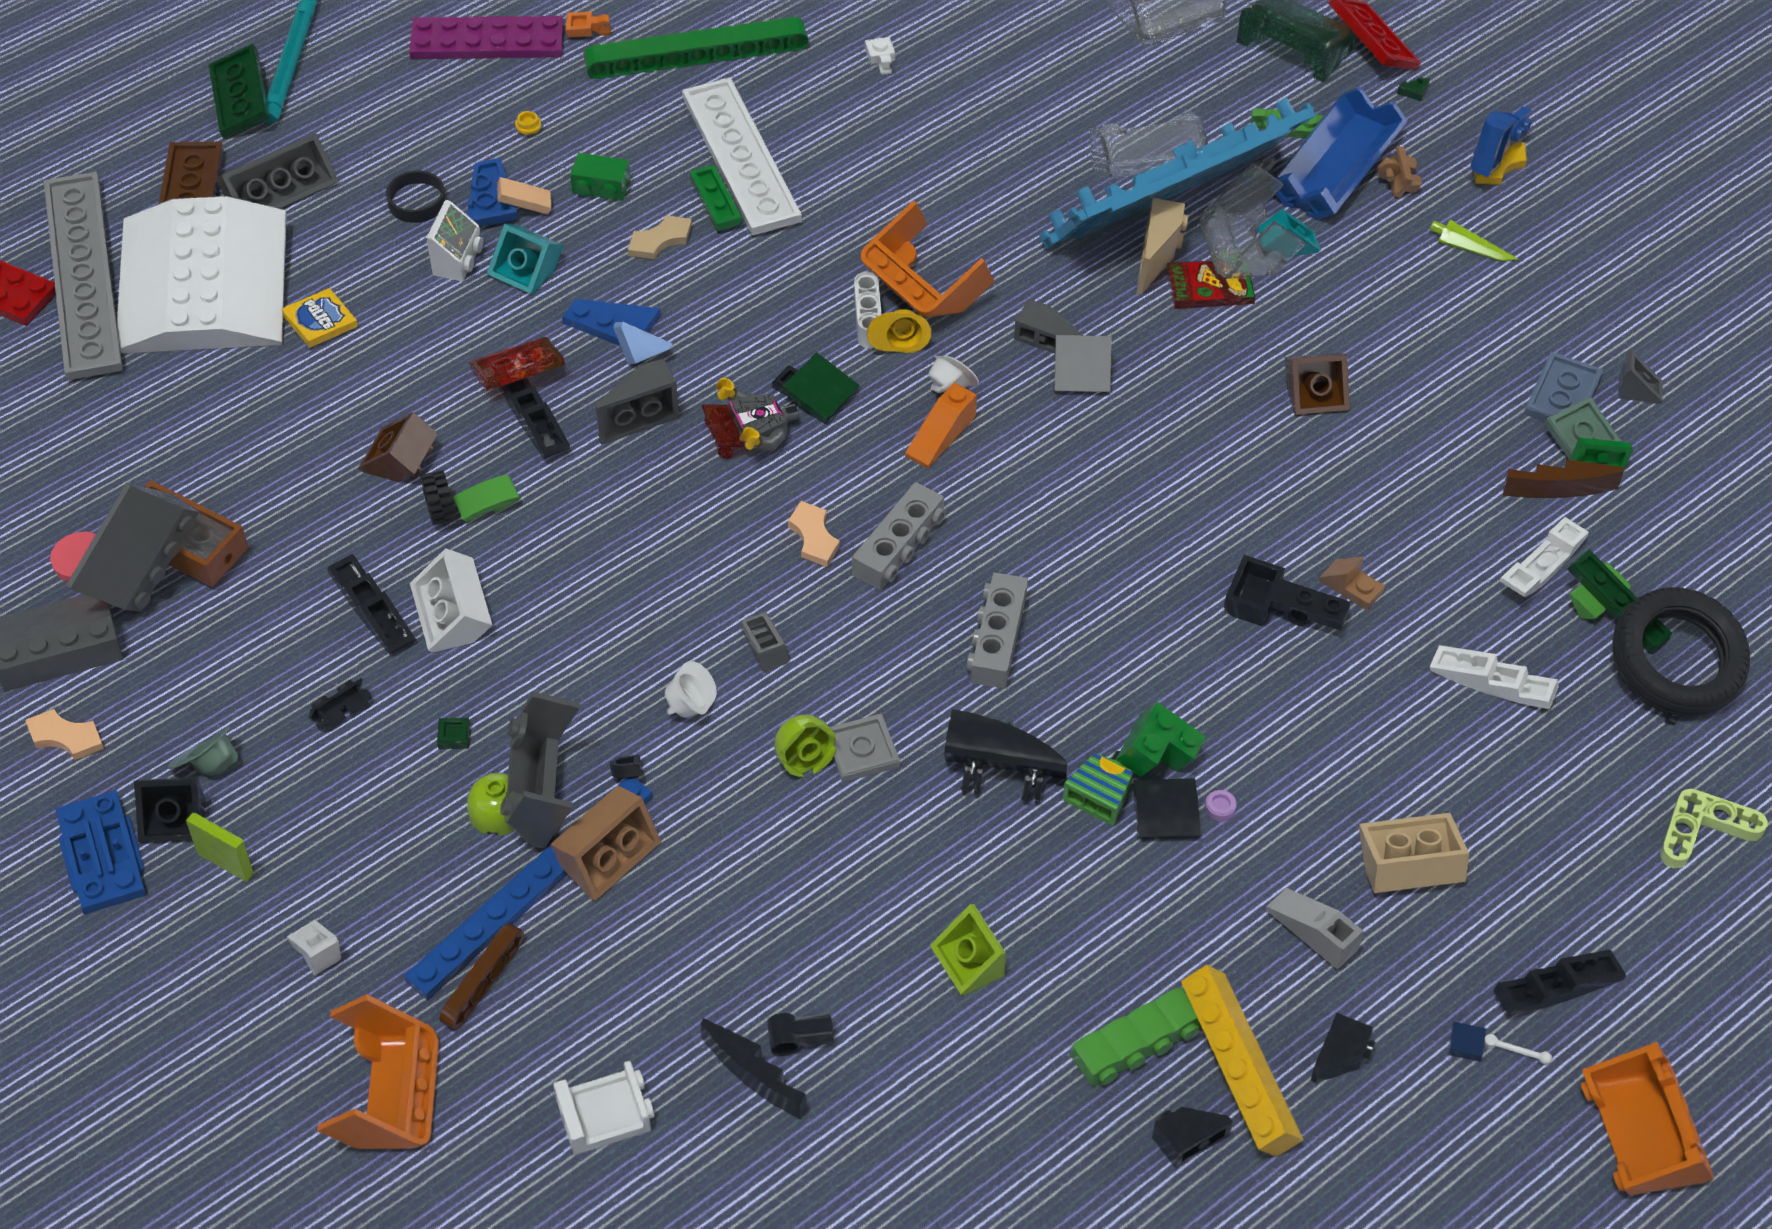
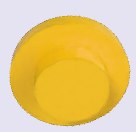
M524 111L518 115L515 121L516 130L525 135L534 134L540 130L541 120L535 112Z

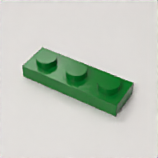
M715 165L690 171V180L716 231L742 225V217Z

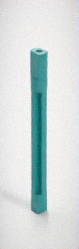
M300 0L297 5L267 95L270 119L265 121L270 125L279 119L318 0Z

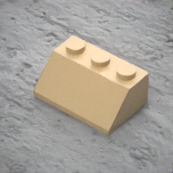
M1451 813L1359 824L1365 872L1374 893L1466 882L1469 851Z

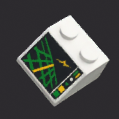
M445 200L427 236L433 275L464 281L467 273L473 269L476 254L480 253L483 248V237H480L479 225L448 200Z

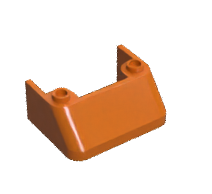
M913 200L862 249L861 260L868 270L875 274L921 316L934 317L959 314L965 311L995 281L986 262L982 258L943 295L913 271L910 266L917 259V251L910 241L928 225L918 204Z
M368 994L330 1012L331 1018L355 1029L354 1046L356 1051L363 1058L372 1062L367 1114L357 1109H352L319 1124L317 1131L356 1149H414L426 1144L431 1136L439 1044L434 1029L428 1024Z

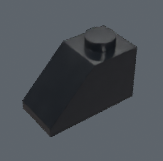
M1336 1013L1314 1065L1310 1081L1319 1083L1358 1070L1362 1059L1369 1060L1376 1041L1370 1039L1374 1027Z
M1180 1107L1173 1112L1169 1110L1162 1113L1155 1120L1152 1139L1176 1169L1229 1137L1233 1121L1227 1115Z

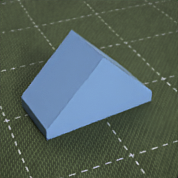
M615 322L614 331L628 364L638 363L664 352L672 346V343L625 322Z

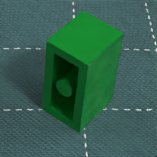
M578 153L570 173L572 193L623 201L631 179L629 160Z

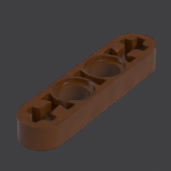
M510 923L503 926L444 1005L440 1014V1022L453 1030H457L462 1026L519 949L524 938V931Z

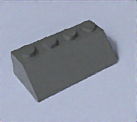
M316 133L215 178L224 197L227 196L278 209L339 182Z

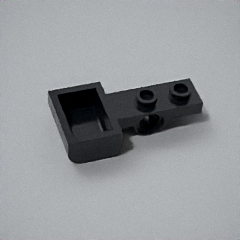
M1243 555L1225 597L1224 609L1228 614L1235 618L1263 626L1271 608L1285 612L1288 621L1294 625L1304 627L1310 625L1311 621L1341 631L1350 609V601L1283 580L1285 568Z

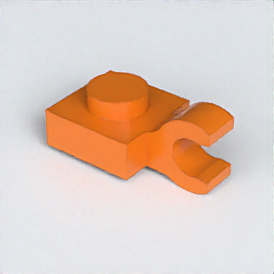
M592 12L567 13V37L592 36V31L602 36L611 34L609 15L593 17Z

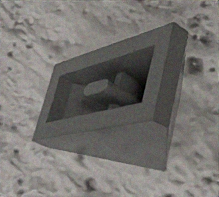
M1633 350L1628 351L1619 375L1618 398L1656 404L1662 402L1663 381Z

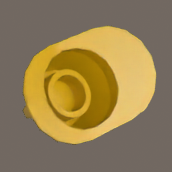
M907 309L883 313L877 316L867 329V339L870 345L882 351L913 353L924 348L931 338V328L928 321Z

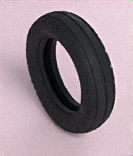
M1667 587L1650 591L1638 597L1623 611L1614 629L1612 651L1614 663L1621 679L1636 697H1639L1645 704L1654 707L1658 711L1683 717L1709 714L1732 701L1740 692L1747 679L1750 668V648L1741 624L1719 601L1708 597V595L1702 592L1681 587ZM1663 618H1678L1698 626L1711 638L1717 648L1720 664L1716 678L1702 685L1687 686L1675 683L1662 676L1652 667L1644 653L1642 638L1645 627Z

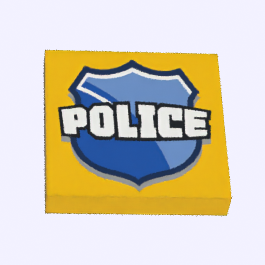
M330 288L281 308L283 317L309 348L358 327L355 317Z

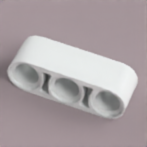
M862 272L854 279L857 338L862 347L871 349L874 347L870 345L867 339V329L870 323L877 316L881 315L879 280L871 272Z

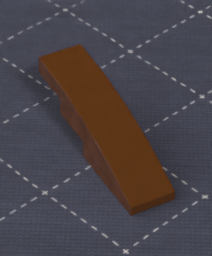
M1566 459L1564 468L1537 464L1535 472L1508 469L1503 486V496L1568 498L1618 490L1624 467Z

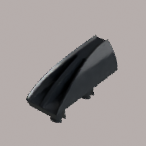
M956 709L951 711L944 755L945 761L965 764L961 791L967 792L970 780L974 778V793H980L983 767L1026 773L1021 799L1028 801L1031 789L1034 787L1035 803H1041L1044 776L1066 779L1068 767L1066 759L1035 736L990 717Z

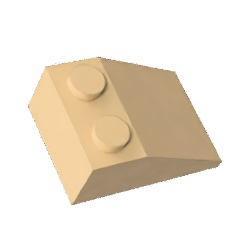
M1153 198L1144 236L1137 294H1142L1174 259L1176 248L1181 249L1184 233L1180 231H1186L1188 215H1184L1185 203Z

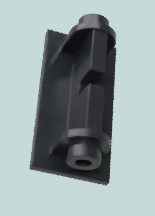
M362 678L355 682L350 679L336 689L338 692L328 698L324 695L313 702L308 718L312 719L316 716L318 719L315 720V724L320 731L323 729L329 730L346 718L340 710L342 707H345L351 716L369 705L368 701L372 699V696L367 689L363 691L360 689L363 682Z

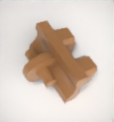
M1397 145L1395 155L1391 159L1384 158L1383 162L1378 165L1377 172L1380 178L1390 181L1393 197L1401 198L1405 191L1416 193L1422 184L1420 176L1413 175L1417 166L1416 158L1407 156L1405 147Z

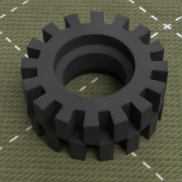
M444 470L420 475L432 524L436 525L456 520L453 501Z

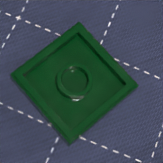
M816 352L783 385L781 391L825 424L857 392L860 385Z

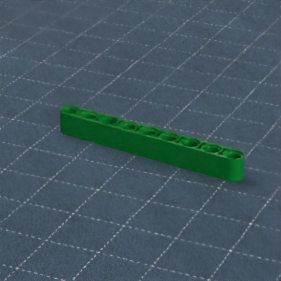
M788 17L597 44L586 48L583 56L588 75L593 79H603L799 51L808 45L809 39L803 20L799 17Z

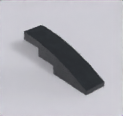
M525 373L523 379L507 384L502 379H500V382L498 381V387L509 407L544 459L570 449V444L547 402H543L535 386H531Z
M354 554L328 567L327 572L346 600L389 654L416 640L385 591L381 592L370 573L364 571Z
M1610 949L1561 958L1555 966L1530 970L1524 978L1499 982L1493 991L1509 1017L1549 1007L1594 992L1623 980L1627 975Z
M703 1018L700 1023L702 1040L720 1062L741 1082L769 1103L801 1120L807 1110L806 1094L784 1084L783 1069L762 1059L761 1045Z

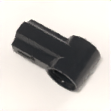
M778 1013L767 1019L770 1049L774 1055L787 1056L796 1053L800 1047L834 1043L830 1013L797 1018L790 1013Z

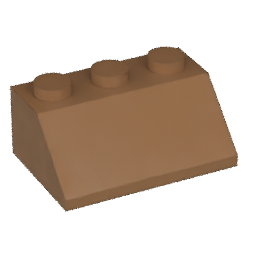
M617 785L550 845L564 871L591 900L596 901L660 844L661 840L642 797Z

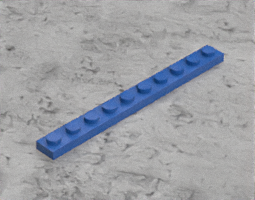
M627 777L618 785L642 797L645 805L653 799L652 791L634 777ZM551 845L404 975L405 982L426 1000H429L487 948L504 925L507 923L513 924L565 878L568 874L560 866Z

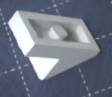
M316 920L287 936L292 947L303 955L313 975L319 974L341 960L339 942L336 936Z

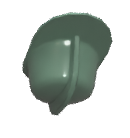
M225 727L211 739L184 752L174 759L167 768L173 769L187 763L204 775L211 776L222 773L238 759V754L226 735L230 727Z

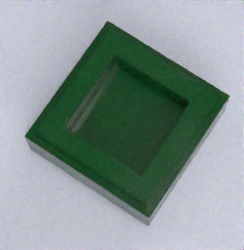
M469 717L439 718L438 749H469Z

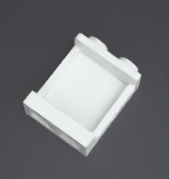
M630 1061L624 1062V1071L574 1087L569 1088L566 1079L553 1083L556 1101L574 1155L651 1131L649 1119L654 1117L652 1104L649 1098L643 1099L640 1090L645 1089L641 1072L640 1070L634 1071Z

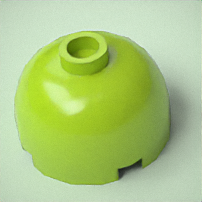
M802 714L789 718L781 725L776 733L774 748L779 762L790 774L797 777H805L802 773L813 769V774H815L830 763L836 752L834 742L837 738L836 734L822 719L813 715Z
M490 773L481 777L472 785L467 795L468 817L473 827L481 833L488 835V832H497L498 836L515 831L504 821V815L500 814L501 804L506 796L508 774Z

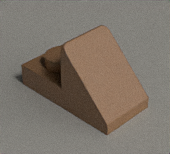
M1363 557L1335 560L1319 577V581L1363 609L1368 610L1383 594L1385 585L1361 571Z

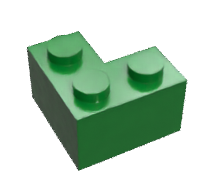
M1155 702L1139 715L1116 760L1139 777L1158 765L1160 760L1177 772L1195 759L1206 736L1162 704Z

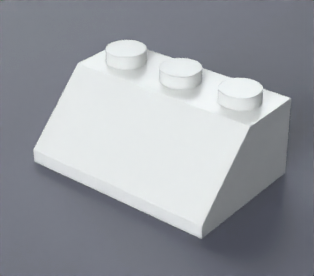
M445 548L410 583L428 651L437 652L474 643L492 626L472 557Z

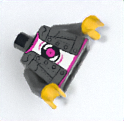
M721 378L715 386L719 390L717 393L720 400L728 398L729 420L748 457L762 451L773 452L788 437L787 423L799 419L798 410L794 403L780 407L772 394L756 395L745 393L734 388L733 382L727 378Z

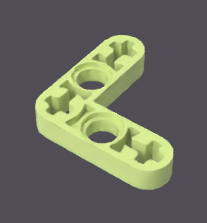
M1686 789L1681 792L1676 802L1660 852L1661 860L1671 868L1684 867L1691 856L1700 824L1744 840L1757 841L1762 838L1768 826V821L1757 810L1699 790ZM1688 801L1694 803V808L1691 814L1685 813L1688 807ZM1723 810L1729 815V819L1720 820L1714 815L1713 811ZM1736 817H1739L1738 824L1734 823ZM1749 822L1755 824V829L1749 827ZM1684 823L1691 828L1692 832L1688 834L1681 833L1676 829L1675 825ZM1676 842L1682 844L1679 856L1673 855Z

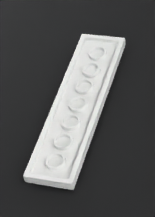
M731 78L682 90V97L751 235L802 222V214Z

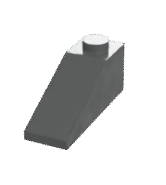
M1028 299L1015 320V340L1054 354L1056 335L1084 336L1053 307Z

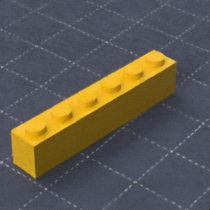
M1205 965L1182 980L1181 983L1258 1149L1278 1157L1304 1139L1225 973Z

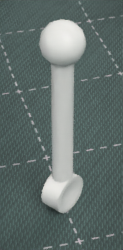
M1493 1034L1485 1036L1484 1045L1487 1048L1500 1047L1539 1059L1542 1064H1549L1552 1060L1549 1052L1539 1053L1502 1042Z

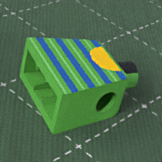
M1115 751L1110 759L1099 753L1093 754L1065 782L1063 801L1114 826L1131 789L1133 772L1116 760L1120 751Z

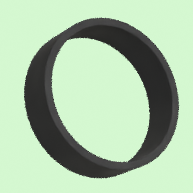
M422 170L407 171L396 176L390 181L386 189L387 203L391 214L397 219L409 223H421L438 216L446 200L444 184L441 179L431 172ZM411 184L431 185L441 193L433 204L422 209H404L392 202V197L398 190Z

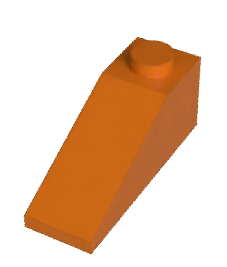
M953 383L933 406L906 450L905 457L928 469L976 417L977 394Z

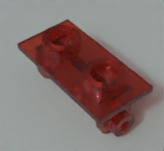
M702 404L701 407L705 414L704 423L708 426L712 437L715 438L717 453L722 458L728 459L733 455L735 447L745 446L744 442L739 439L741 435L728 405Z

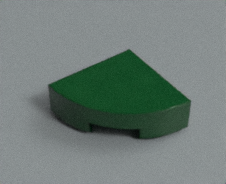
M1418 77L1417 80L1409 82L1406 80L1398 86L1397 94L1421 101L1429 86L1430 79Z

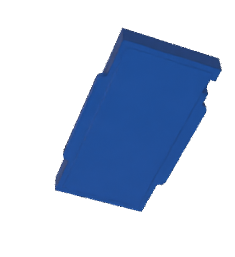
M117 790L55 808L62 833L59 837V842L72 891L78 894L84 915L146 896L140 874L144 871V866L130 817L124 816Z

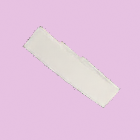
M1439 645L1430 665V671L1458 684L1488 695L1545 709L1551 708L1559 688L1557 679L1528 675L1527 667L1500 663L1497 660V655L1492 653Z

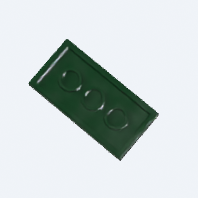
M254 44L248 45L209 64L219 132L224 140L270 119L258 49Z

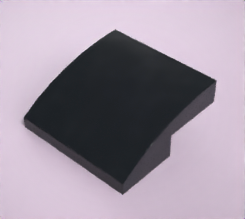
M1195 778L1133 780L1137 839L1199 838L1201 836Z

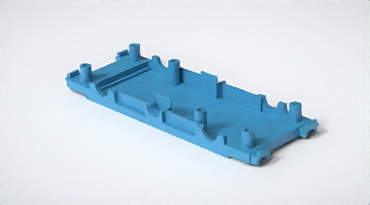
M1284 98L1275 103L1282 119L1278 120L1275 114L1265 118L1267 122L1265 130L1259 131L1256 123L1253 122L1236 131L1233 124L1229 123L1220 128L1224 136L1223 138L1201 146L1196 149L1193 141L1174 148L1173 153L1176 159L1162 163L1132 178L1134 186L1131 190H1122L1117 184L1105 188L1104 190L1108 197L1098 202L1093 197L1089 187L1086 186L1076 192L1083 209L1077 211L1075 207L1071 208L1067 212L1068 221L1065 219L1061 209L1050 213L1049 217L1055 231L1051 234L1047 230L1040 233V243H1043L1045 249L1072 237L1077 240L1150 207L1153 198L1166 200L1246 164L1263 151L1281 142L1282 138L1300 125L1316 116L1313 111L1314 107L1310 103H1306L1300 108L1301 111L1295 113L1288 98Z

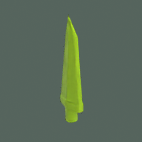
M1452 220L1447 225L1434 221L1431 225L1430 231L1441 235L1438 242L1444 245L1457 247L1497 261L1519 260Z

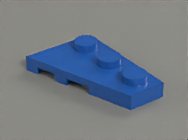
M501 158L475 162L471 194L467 204V216L477 223L479 227L518 219L514 205L498 201L497 183L500 177L506 178Z
M575 299L562 316L563 324L620 346L613 328L615 322H625L648 333L661 316V310L655 307Z

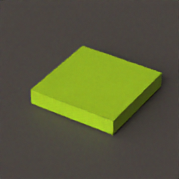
M192 813L186 822L197 854L247 882L253 875V869L243 839L204 817Z

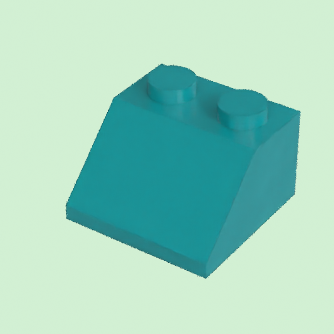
M504 224L487 275L527 293L534 294L555 271L564 245L522 226Z

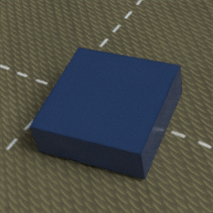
M1453 1022L1448 1055L1481 1062L1486 1028Z

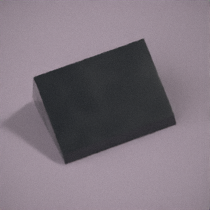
M198 777L135 780L134 791L138 842L192 840L186 820L192 813L204 817L206 800Z

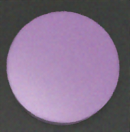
M1216 790L1207 796L1205 812L1209 818L1218 822H1224L1234 816L1236 799L1231 793L1224 790Z

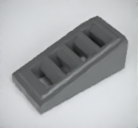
M767 612L739 621L742 632L763 672L789 662L786 644ZM766 626V627H764V628H762V629H759V630H756V631H753V632H752V630H755V629H757V628Z

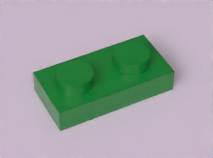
M1578 438L1569 460L1619 466L1625 469L1633 447L1629 442Z

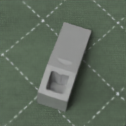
M1286 888L1266 906L1265 910L1337 970L1359 950L1364 931L1339 910L1289 888Z

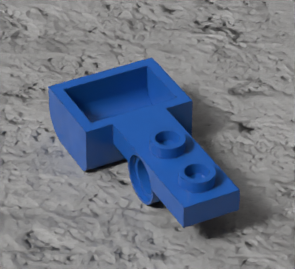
M1522 106L1515 114L1492 111L1486 117L1470 164V168L1474 172L1489 177L1501 165L1504 153L1515 142L1521 140L1523 133H1528L1532 124V119H1529L1532 109Z

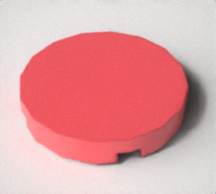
M76 532L65 536L56 543L51 551L50 561L54 572L63 581H69L95 537V533Z

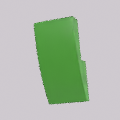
M508 474L479 483L452 497L462 519L467 524L491 509L498 513L521 499Z

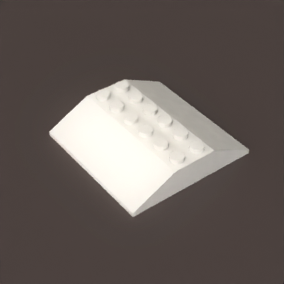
M226 196L172 199L124 218L117 316L121 354L283 345V313L281 308H284L286 210Z

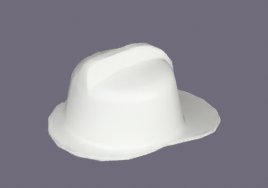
M935 356L936 361L928 374L933 381L932 391L936 393L945 392L953 383L964 388L979 384L976 375L957 359L950 356Z
M695 661L686 662L666 687L665 697L670 705L667 710L669 715L677 713L683 718H690L697 714L703 715L714 702L717 695L715 682L708 670Z

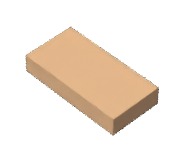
M502 177L499 178L497 183L499 202L549 214L551 209L550 190Z

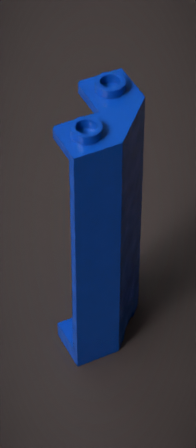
M1361 87L1342 93L1269 185L1281 203L1286 207L1293 209L1296 206L1307 211V216L1315 220L1334 215L1407 123V120L1393 101L1374 107Z

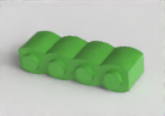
M1178 987L1163 994L1155 1001L1140 1006L1127 1016L1120 1017L1102 1029L1080 1038L1072 1044L1071 1057L1091 1086L1098 1084L1107 1085L1117 1078L1118 1072L1139 1068L1145 1062L1146 1057L1155 1054L1158 1056L1165 1054L1172 1048L1174 1042L1183 1039L1184 1041L1193 1039L1200 1032L1201 1024L1187 994L1182 987Z

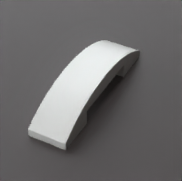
M1564 517L1549 531L1547 539L1521 564L1517 562L1501 577L1500 582L1523 597L1531 595L1546 584L1565 565L1586 539L1589 532Z

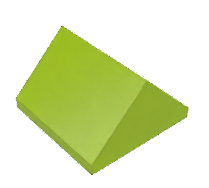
M970 904L930 944V947L961 995H966L1004 977L1006 953L974 904Z

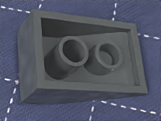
M664 358L637 367L595 404L600 444L602 445L679 418L677 384Z

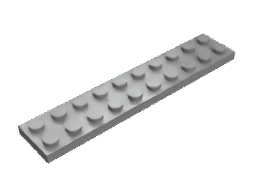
M97 172L44 180L66 379L72 380L123 371Z

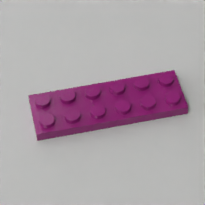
M551 15L413 17L409 55L410 59L562 58L564 20L563 16Z

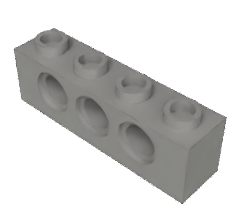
M915 482L852 556V575L879 590H882L887 582H892L897 576L901 565L904 562L908 563L916 547L920 543H925L929 537L930 530L935 524L939 525L943 521L946 510H944V496Z
M993 572L991 584H985L983 600L987 602L986 606H980L977 623L981 624L980 630H974L972 647H976L975 653H969L966 670L971 671V683L1006 689L1027 597L1028 578Z

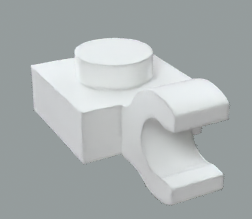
M890 37L866 40L865 50L870 64L878 63L881 75L891 74L890 63L895 61V51Z

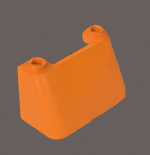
M1658 1042L1582 1069L1586 1080L1581 1083L1582 1090L1587 1101L1594 1100L1598 1106L1618 1161L1616 1164L1618 1170L1613 1172V1176L1620 1192L1625 1190L1631 1196L1698 1185L1714 1180L1711 1166L1676 1074Z

